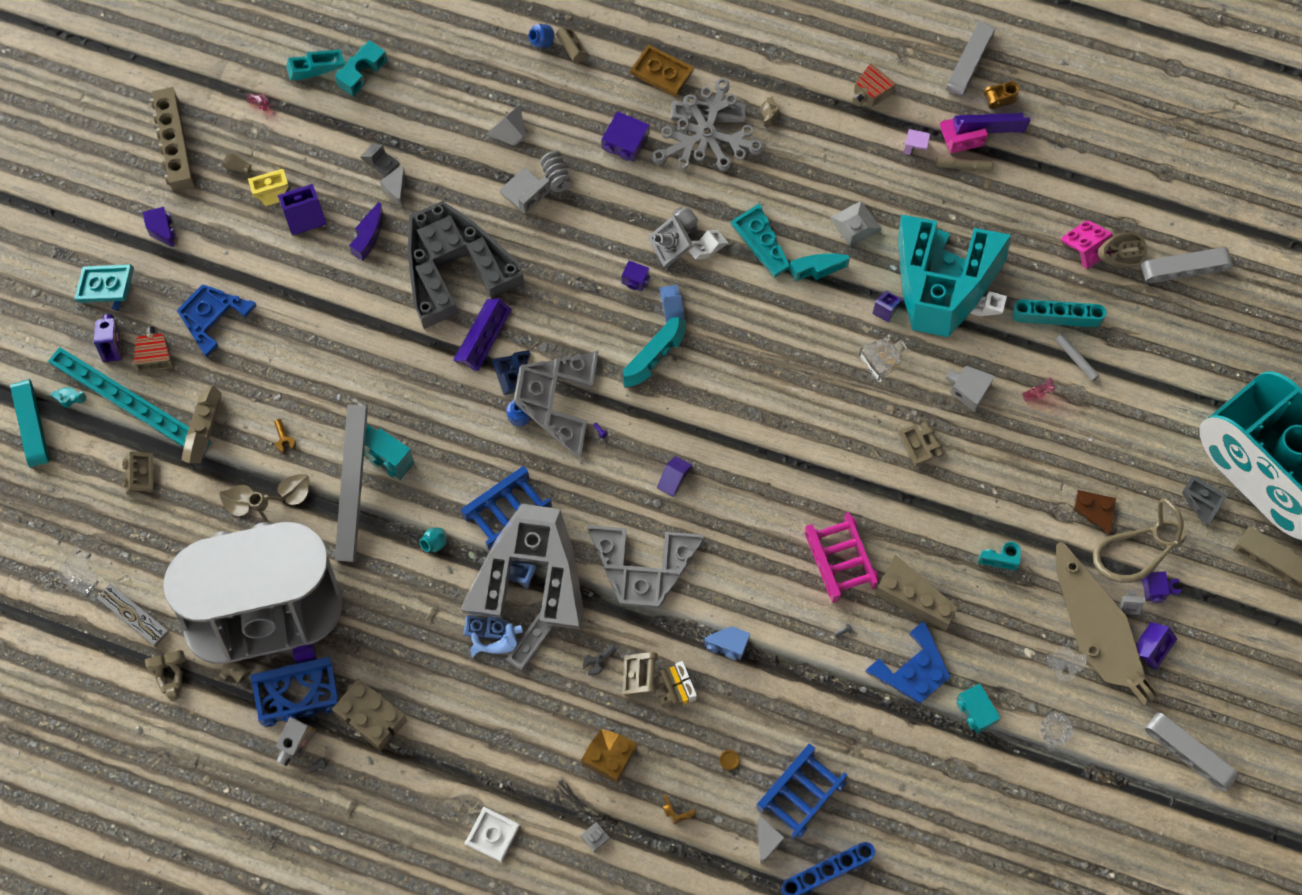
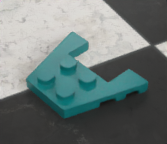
M938 229L931 255L929 272L961 278L966 259L943 250L950 234Z

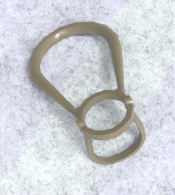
M1160 499L1157 508L1158 522L1154 527L1119 533L1104 538L1096 545L1093 552V564L1098 572L1107 579L1119 583H1133L1145 579L1154 571L1173 547H1180L1186 538L1184 520L1179 509L1168 499ZM1163 503L1174 511L1178 522L1172 520L1163 521ZM1164 526L1176 527L1178 531L1175 541L1166 542L1161 540L1156 534L1157 530ZM1148 532L1153 534V539L1156 543L1167 547L1141 572L1133 575L1113 573L1106 569L1101 562V553L1109 544Z

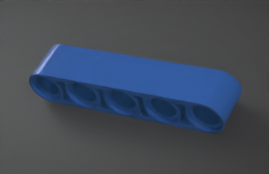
M862 842L788 878L782 885L781 893L782 895H805L868 864L875 855V848L869 842ZM865 848L869 850L870 856L867 858L862 857L860 849ZM844 857L849 858L852 865L849 867L844 866L841 859ZM826 866L831 867L834 872L833 875H825L823 868ZM807 875L813 876L815 883L813 885L806 884L804 877ZM792 884L796 887L797 892L789 894L785 887Z

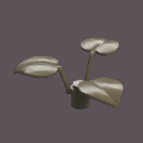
M297 474L284 479L277 488L278 493L282 497L268 496L267 494L263 496L259 492H253L249 486L238 485L221 491L220 498L226 510L237 517L245 516L248 514L251 506L258 511L265 522L270 523L263 512L268 506L267 500L283 501L285 499L286 503L292 506L301 504L306 500L309 493V476L307 474Z

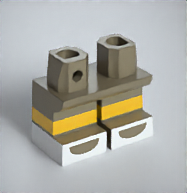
M683 661L676 663L675 666L668 669L660 670V674L655 676L654 686L656 690L665 687L667 693L658 696L662 708L673 705V708L696 701L697 695Z

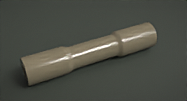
M937 157L936 167L991 172L992 161Z

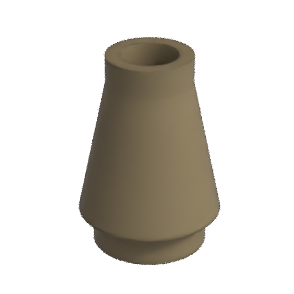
M227 153L223 161V166L227 170L244 172L246 174L249 173L252 165L235 153Z

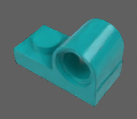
M1009 541L1003 545L1000 553H996L995 550L991 549L981 550L978 564L1017 571L1020 565L1021 548L1016 542ZM1006 551H1012L1014 556L1007 555Z

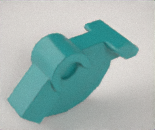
M63 387L57 391L54 390L50 394L64 408L70 407L73 403H84L86 400V395L83 391L78 393L71 387Z

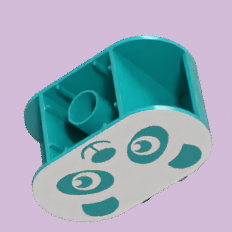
M1267 371L1260 373L1254 380L1206 418L1200 425V438L1207 455L1214 465L1277 528L1294 538L1302 540V389L1288 377L1280 373Z

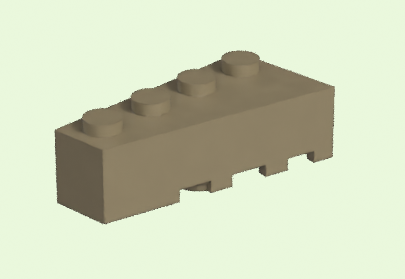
M896 555L893 557L875 595L944 631L947 630L958 608Z

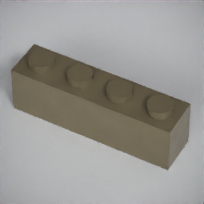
M1249 526L1240 537L1233 551L1302 592V557L1297 555L1294 550L1280 545L1276 539L1265 536L1259 529Z

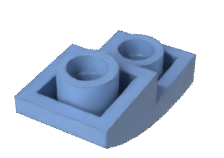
M467 615L463 636L471 637L473 631H476L479 638L501 640L506 633L505 626L508 620Z

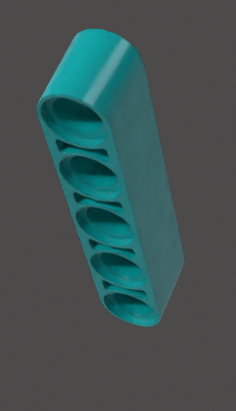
M1021 299L1015 303L1012 318L1016 322L1099 327L1107 311L1100 304ZM1037 310L1042 311L1044 314L1038 313Z
M30 379L10 384L27 464L29 468L49 463L47 445L33 384Z

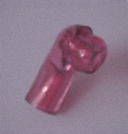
M247 94L248 103L260 104L259 109L261 111L269 110L270 102L265 96Z

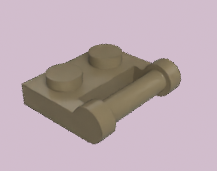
M647 652L624 656L622 695L628 697L656 694L654 680L655 661L658 660L657 653ZM645 661H648L646 686H643Z

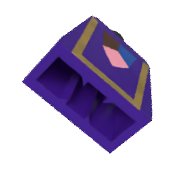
M110 314L104 315L102 320L95 321L94 344L102 362L122 360L121 332L114 316Z

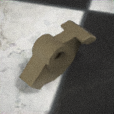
M773 96L767 98L760 108L765 127H770L773 124L774 118L779 115V105L775 103Z

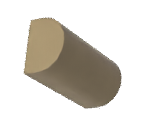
M566 27L558 29L556 36L572 61L580 63L589 56L588 52L574 31Z

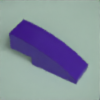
M379 202L356 226L357 237L349 245L351 253L361 261H364L371 252L381 230L383 209Z

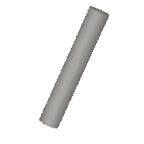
M1062 334L1055 339L1092 382L1099 377V374Z

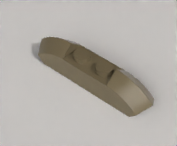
M214 385L203 390L199 396L185 440L182 461L188 463L203 462L222 397V393Z

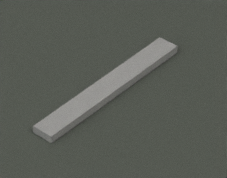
M347 405L335 561H356L368 406Z

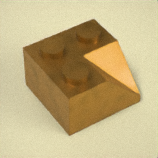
M601 729L589 744L581 759V763L588 769L618 784L637 750V743L618 733Z

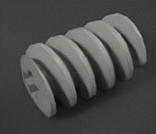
M551 151L544 155L540 161L545 176L550 181V189L553 192L565 191L572 185V182H569L571 177L567 175L568 170L565 169L566 164L563 163V158L560 157V151Z

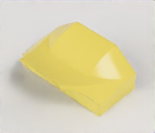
M284 169L248 179L253 197L258 198L265 206L279 203L278 195L285 193L289 187Z

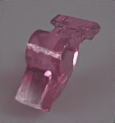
M1048 378L1045 384L1023 392L1024 401L1043 398L1047 391H1050V393L1054 392V383L1051 378Z

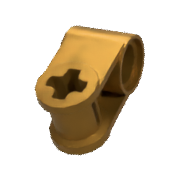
M1009 81L989 86L984 89L983 94L987 97L989 109H996L1015 103L1020 88L1016 82Z

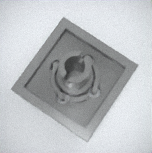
M675 215L648 236L663 267H669L693 247L680 219Z

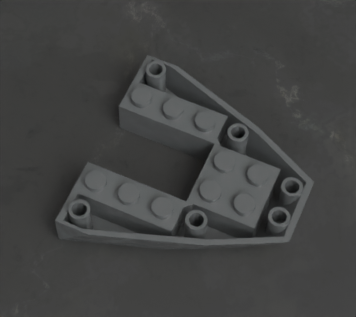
M444 201L409 215L408 260L413 304L423 329L457 315L456 304L437 268L466 255L469 256L491 299L525 284L524 275L515 258L474 221Z

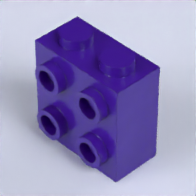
M617 111L601 139L602 149L607 153L616 154L624 160L634 162L650 134V125Z

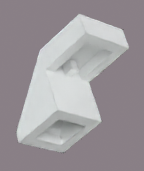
M708 230L699 241H691L693 247L688 251L695 260L706 259L725 247L728 241L718 230Z
M989 291L986 297L981 298L970 314L977 316L1002 314L1007 296Z

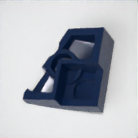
M529 350L515 352L512 356L495 358L492 361L503 395L515 393L519 367L527 364L528 357L530 356Z

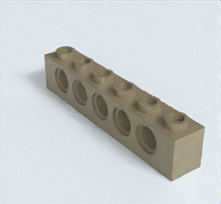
M174 87L152 91L153 98L150 101L152 108L156 111L153 114L155 124L159 126L156 129L158 139H161L162 144H159L161 155H164L165 158L162 159V165L164 170H167V175H165L166 184L171 186L173 192L195 187L178 98Z

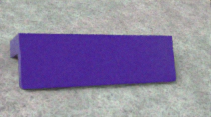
M1023 113L955 115L953 118L956 135L986 129L987 133L1025 132L1031 121L1030 117H1024Z
M500 298L487 299L453 361L465 363L474 371H479L512 309Z

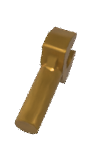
M281 419L275 420L274 423L280 438L275 443L278 451L285 454L283 446L287 443L292 451H294L296 447L294 437L287 436Z

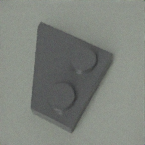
M1193 475L1182 491L1183 496L1206 527L1210 525L1227 496Z

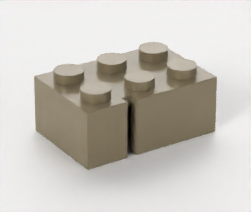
M359 678L332 708L335 716L348 726L350 725L355 732L379 751H382L393 738L388 729L391 728L392 732L396 735L407 721L401 711Z

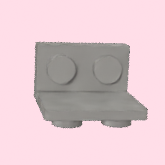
M523 168L500 189V193L526 214L550 192V181L545 176L539 180L526 168Z

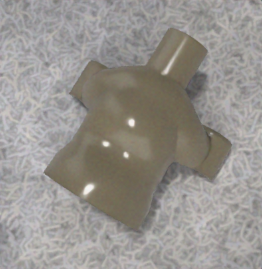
M243 660L223 664L222 672L219 676L225 681L231 675L240 684L246 679L252 669L242 663Z

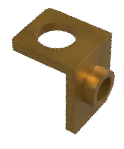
M667 794L664 795L663 799L666 805H663L666 816L671 817L673 824L696 816L695 809L675 816Z

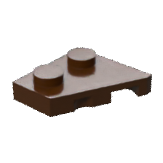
M1077 490L1073 510L1079 515L1086 517L1087 521L1091 524L1099 526L1104 530L1105 534L1109 535L1112 528L1116 498Z

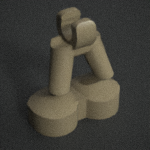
M182 650L145 659L147 670L156 671V681L161 693H167V697L171 701L178 699L177 690L182 688L183 671L178 667V665L186 661L184 651ZM170 667L175 673L173 683L167 684L163 677V668Z

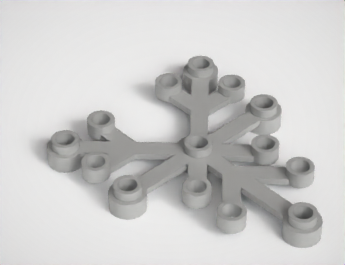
M720 78L716 81V95L714 99L711 88L704 87L701 90L702 98L706 100L711 109L707 122L697 107V97L692 94L684 97V107L692 111L699 126L688 123L685 118L679 119L677 126L682 131L688 130L696 134L688 136L672 131L668 126L663 127L661 131L663 138H672L680 142L665 150H655L652 154L654 164L663 165L666 162V157L684 149L682 158L678 160V166L680 169H687L693 145L701 140L699 147L694 152L695 160H704L707 143H709L717 157V168L722 172L730 169L731 160L729 157L724 156L715 139L728 142L735 153V158L739 161L745 158V151L740 146L748 148L749 152L755 156L762 153L763 144L760 140L748 141L742 139L753 134L751 125L743 126L741 131L733 135L718 132L713 126L717 112L728 106H734L736 103V97L733 94H728L725 100L721 101L723 94L729 91L730 84L727 79ZM720 83H725L726 86H725V87H720L719 84H720ZM704 91H709L710 94H709V95H704L703 92H704ZM728 98L734 99L732 103L728 102L727 100ZM688 99H693L694 102H693V103H688L687 100H688ZM685 122L686 126L681 127L679 124ZM748 128L751 132L745 133L744 130ZM709 129L711 132L705 134L704 130ZM669 130L670 134L665 135L663 132ZM758 144L759 148L755 149L753 145ZM742 152L743 156L738 157L737 153ZM702 153L703 156L701 158H698L696 154ZM662 154V158L658 159L656 155ZM726 160L727 164L722 165L720 162ZM686 161L687 164L685 166H682L680 162Z

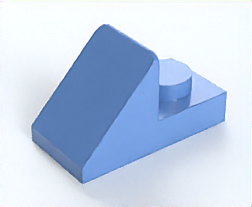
M678 285L660 287L659 291L666 323L675 317L685 320L682 296L679 293Z
M512 561L509 581L529 589L536 573V566Z

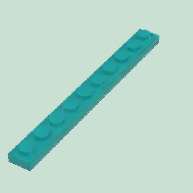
M61 347L48 360L49 364L184 448L189 430L187 425ZM210 440L208 442L206 450L212 444Z

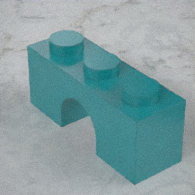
M370 40L363 44L359 51L349 58L347 64L337 71L335 75L337 86L354 97L365 85L363 75L359 72L362 69L368 68L377 73L388 61L386 51Z

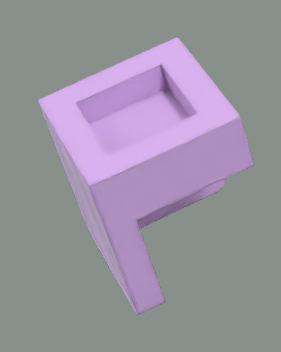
M909 129L903 154L911 155L912 148L927 150L930 133Z

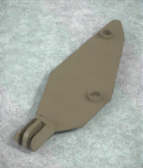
M1059 542L1056 545V572L1080 653L1105 683L1129 687L1144 706L1148 705V701L1152 702L1155 700L1154 696L1158 697L1161 694L1144 674L1127 616L1063 542ZM1071 565H1072V566H1075L1076 569H1075V570H1071V569L1069 568V566H1071Z

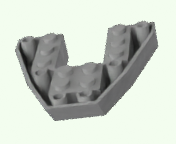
M521 504L496 538L466 595L461 611L464 614L503 619L512 561L548 566L540 623L542 625L581 630L584 609L574 550L561 510Z

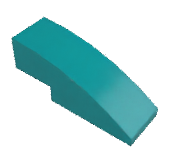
M341 49L306 52V56L288 58L286 68L290 81L334 71L345 66V61Z
M827 253L810 255L790 261L789 270L795 281L813 275L814 279L818 280L848 267L850 257L844 254Z

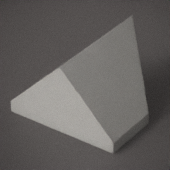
M515 107L486 136L513 146L520 143L526 138L521 107Z

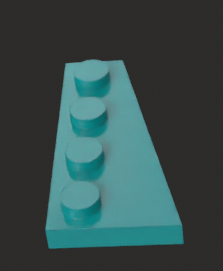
M759 203L732 220L730 225L775 278L789 269V263Z

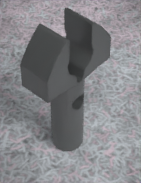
M610 645L597 657L586 656L583 661V669L589 664L595 663V667L588 672V675H598L602 672L601 663L612 655L616 648Z

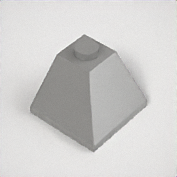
M862 201L830 218L849 246L881 230V227Z

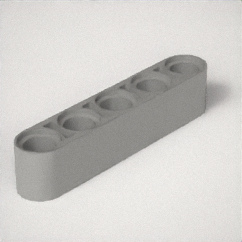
M980 21L978 22L947 84L946 91L963 97L992 39L995 27Z
M1226 247L1151 259L1141 264L1145 282L1148 284L1222 272L1233 267L1229 250Z
M1156 713L1145 727V731L1152 738L1219 790L1228 792L1239 777L1236 770L1165 715Z

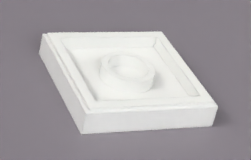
M483 807L465 845L502 863L521 825Z

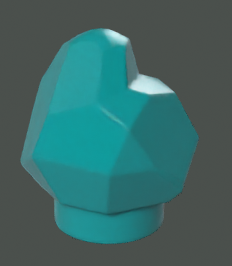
M442 528L427 529L419 540V544L425 552H437L446 545L447 534Z

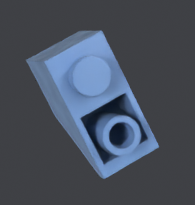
M731 626L707 636L704 640V646L710 652H721L731 660H741L749 641L750 633Z

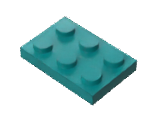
M131 264L83 266L74 300L78 303L127 301L134 267Z

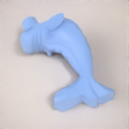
M506 623V633L503 635V638L489 645L482 644L476 631H473L471 635L473 645L470 649L472 658L481 651L492 654H503L513 651L518 642L516 634L523 633L522 626L513 627L512 623Z

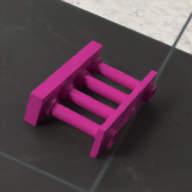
M849 512L845 513V522L822 530H815L813 524L805 526L804 530L805 537L832 603L839 601L843 590L867 582L870 583L872 589H875L879 581L878 573L872 569L856 530L858 528L856 519L851 517ZM848 529L851 540L827 548L821 546V538ZM852 547L856 548L859 557L836 565H829L827 561L828 555ZM861 564L866 575L842 583L836 582L834 578L835 573Z

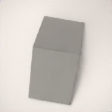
M399 166L380 181L382 191L398 207H402L406 176L404 166Z
M758 818L760 863H764L783 842L784 837L763 818Z

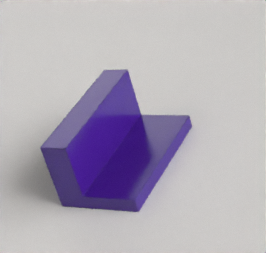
M1150 622L1135 644L1138 655L1145 659L1150 668L1157 670L1177 641V637L1170 627Z

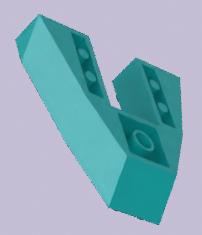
M901 214L898 250L902 294L911 329L949 337L977 306L1007 261L1011 245V235L974 228L962 276L959 278L927 271L938 232L937 221Z

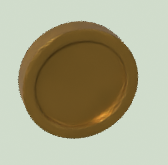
M733 750L723 751L719 757L720 766L728 771L734 770L739 765L738 754Z

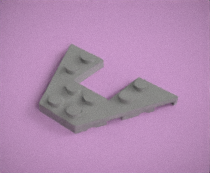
M598 351L584 355L578 354L573 357L557 358L546 362L541 361L535 364L521 365L519 367L513 403L579 458L582 454L587 420L552 410L557 379L591 388L594 381Z
M588 525L591 539L618 603L622 606L659 609L704 540V535L665 532L662 569L623 566L627 528Z

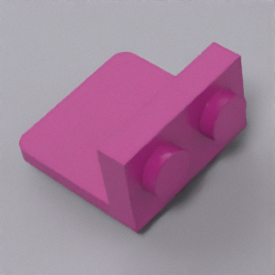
M953 119L940 122V129L950 154L984 146L987 138L986 129L956 135Z
M1087 220L1065 234L1061 240L1064 244L1080 252L1083 267L1089 269L1101 260L1098 256V250L1113 235L1112 232ZM1106 251V254H1110L1113 251Z

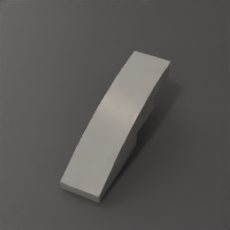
M698 101L697 107L707 122L711 109L707 102ZM672 102L671 120L678 121L681 118H685L688 122L698 123L692 111L687 110L683 102ZM735 103L734 106H728L718 111L714 123L744 122L746 104Z

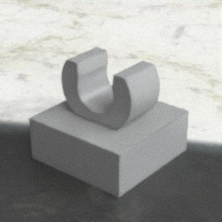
M1128 590V596L1123 595L1119 608L1124 614L1140 615L1144 599L1143 597L1136 596V591Z
M597 822L581 835V838L593 852L597 851L610 839Z

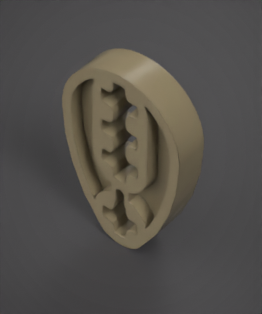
M1127 232L1113 236L1105 241L1098 250V256L1102 261L1120 268L1139 266L1144 262L1147 255L1146 242L1136 232ZM1133 247L1139 248V251L1136 250L1132 252H1121V249ZM1106 251H1113V253L1106 254Z

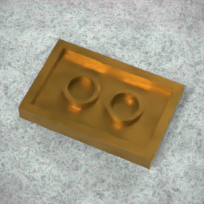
M648 44L630 69V74L676 97L693 73L694 67Z

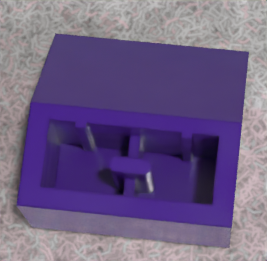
M313 184L278 195L292 236L327 225Z

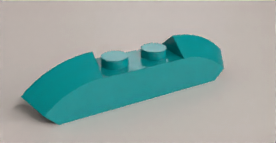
M680 317L671 318L623 369L624 387H631L648 379L652 375L650 369L654 370L657 367L662 356L666 357L671 351V347L677 348L685 335L686 320Z

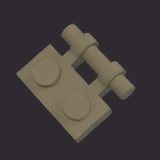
M928 421L921 424L923 430H919L916 424L898 433L914 466L932 460L931 452H935L938 458L944 455L943 446L934 435L935 430L933 427H930ZM924 437L928 438L930 445L926 444Z

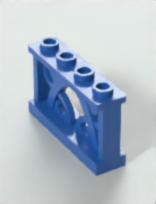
M330 657L250 675L258 722L265 727L274 726L277 724L276 722L280 721L287 722L290 717L294 719L302 716L309 718L323 711L331 713L333 712L332 708L339 701L334 666ZM328 671L330 685L321 683L323 672ZM310 675L311 678L308 681H313V683L304 682V677ZM295 678L302 686L310 688L307 695L298 704L288 701L281 696L289 689L291 679ZM283 681L285 686L281 690L276 691L281 688L277 686V683ZM260 686H265L270 694L263 700L261 698ZM319 688H326L331 692V697L328 701H319L320 696H325L323 692L318 691ZM274 699L275 701L271 703L270 709L277 707V711L267 714L264 707L269 700Z

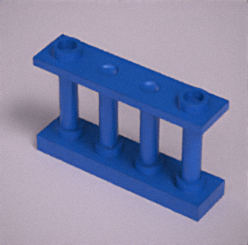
M524 465L460 509L466 522L474 519L489 538L486 541V547L489 551L502 530L496 535L480 515L481 511L485 508H490L505 527L509 520L497 506L496 502L501 497H506L517 511L521 504L511 493L517 486H521L536 506L552 507L549 497L542 501L527 482L529 472Z
M810 743L756 805V809L761 813L765 809L771 810L794 830L790 837L792 840L797 836L801 838L808 830L805 826L836 790L840 792L847 784L844 781L847 777L845 772L838 778L815 759L814 752L816 748ZM804 764H810L833 784L827 793H824L802 774L801 767ZM791 779H797L820 799L813 809L789 789L787 784ZM778 794L787 797L807 815L801 824H798L775 804L776 801L774 799Z

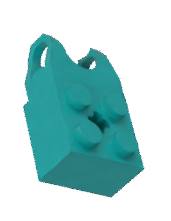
M367 424L364 455L370 459V462L375 467L385 469V473L388 476L401 480L414 464L411 449L381 428L375 430Z

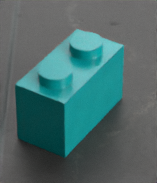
M980 683L960 693L956 698L958 709L965 713L968 718L966 719L968 726L971 730H975L976 734L997 724L1001 719Z

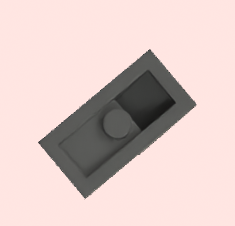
M371 144L360 156L362 160L385 176H388L399 166V161L387 154L382 144Z

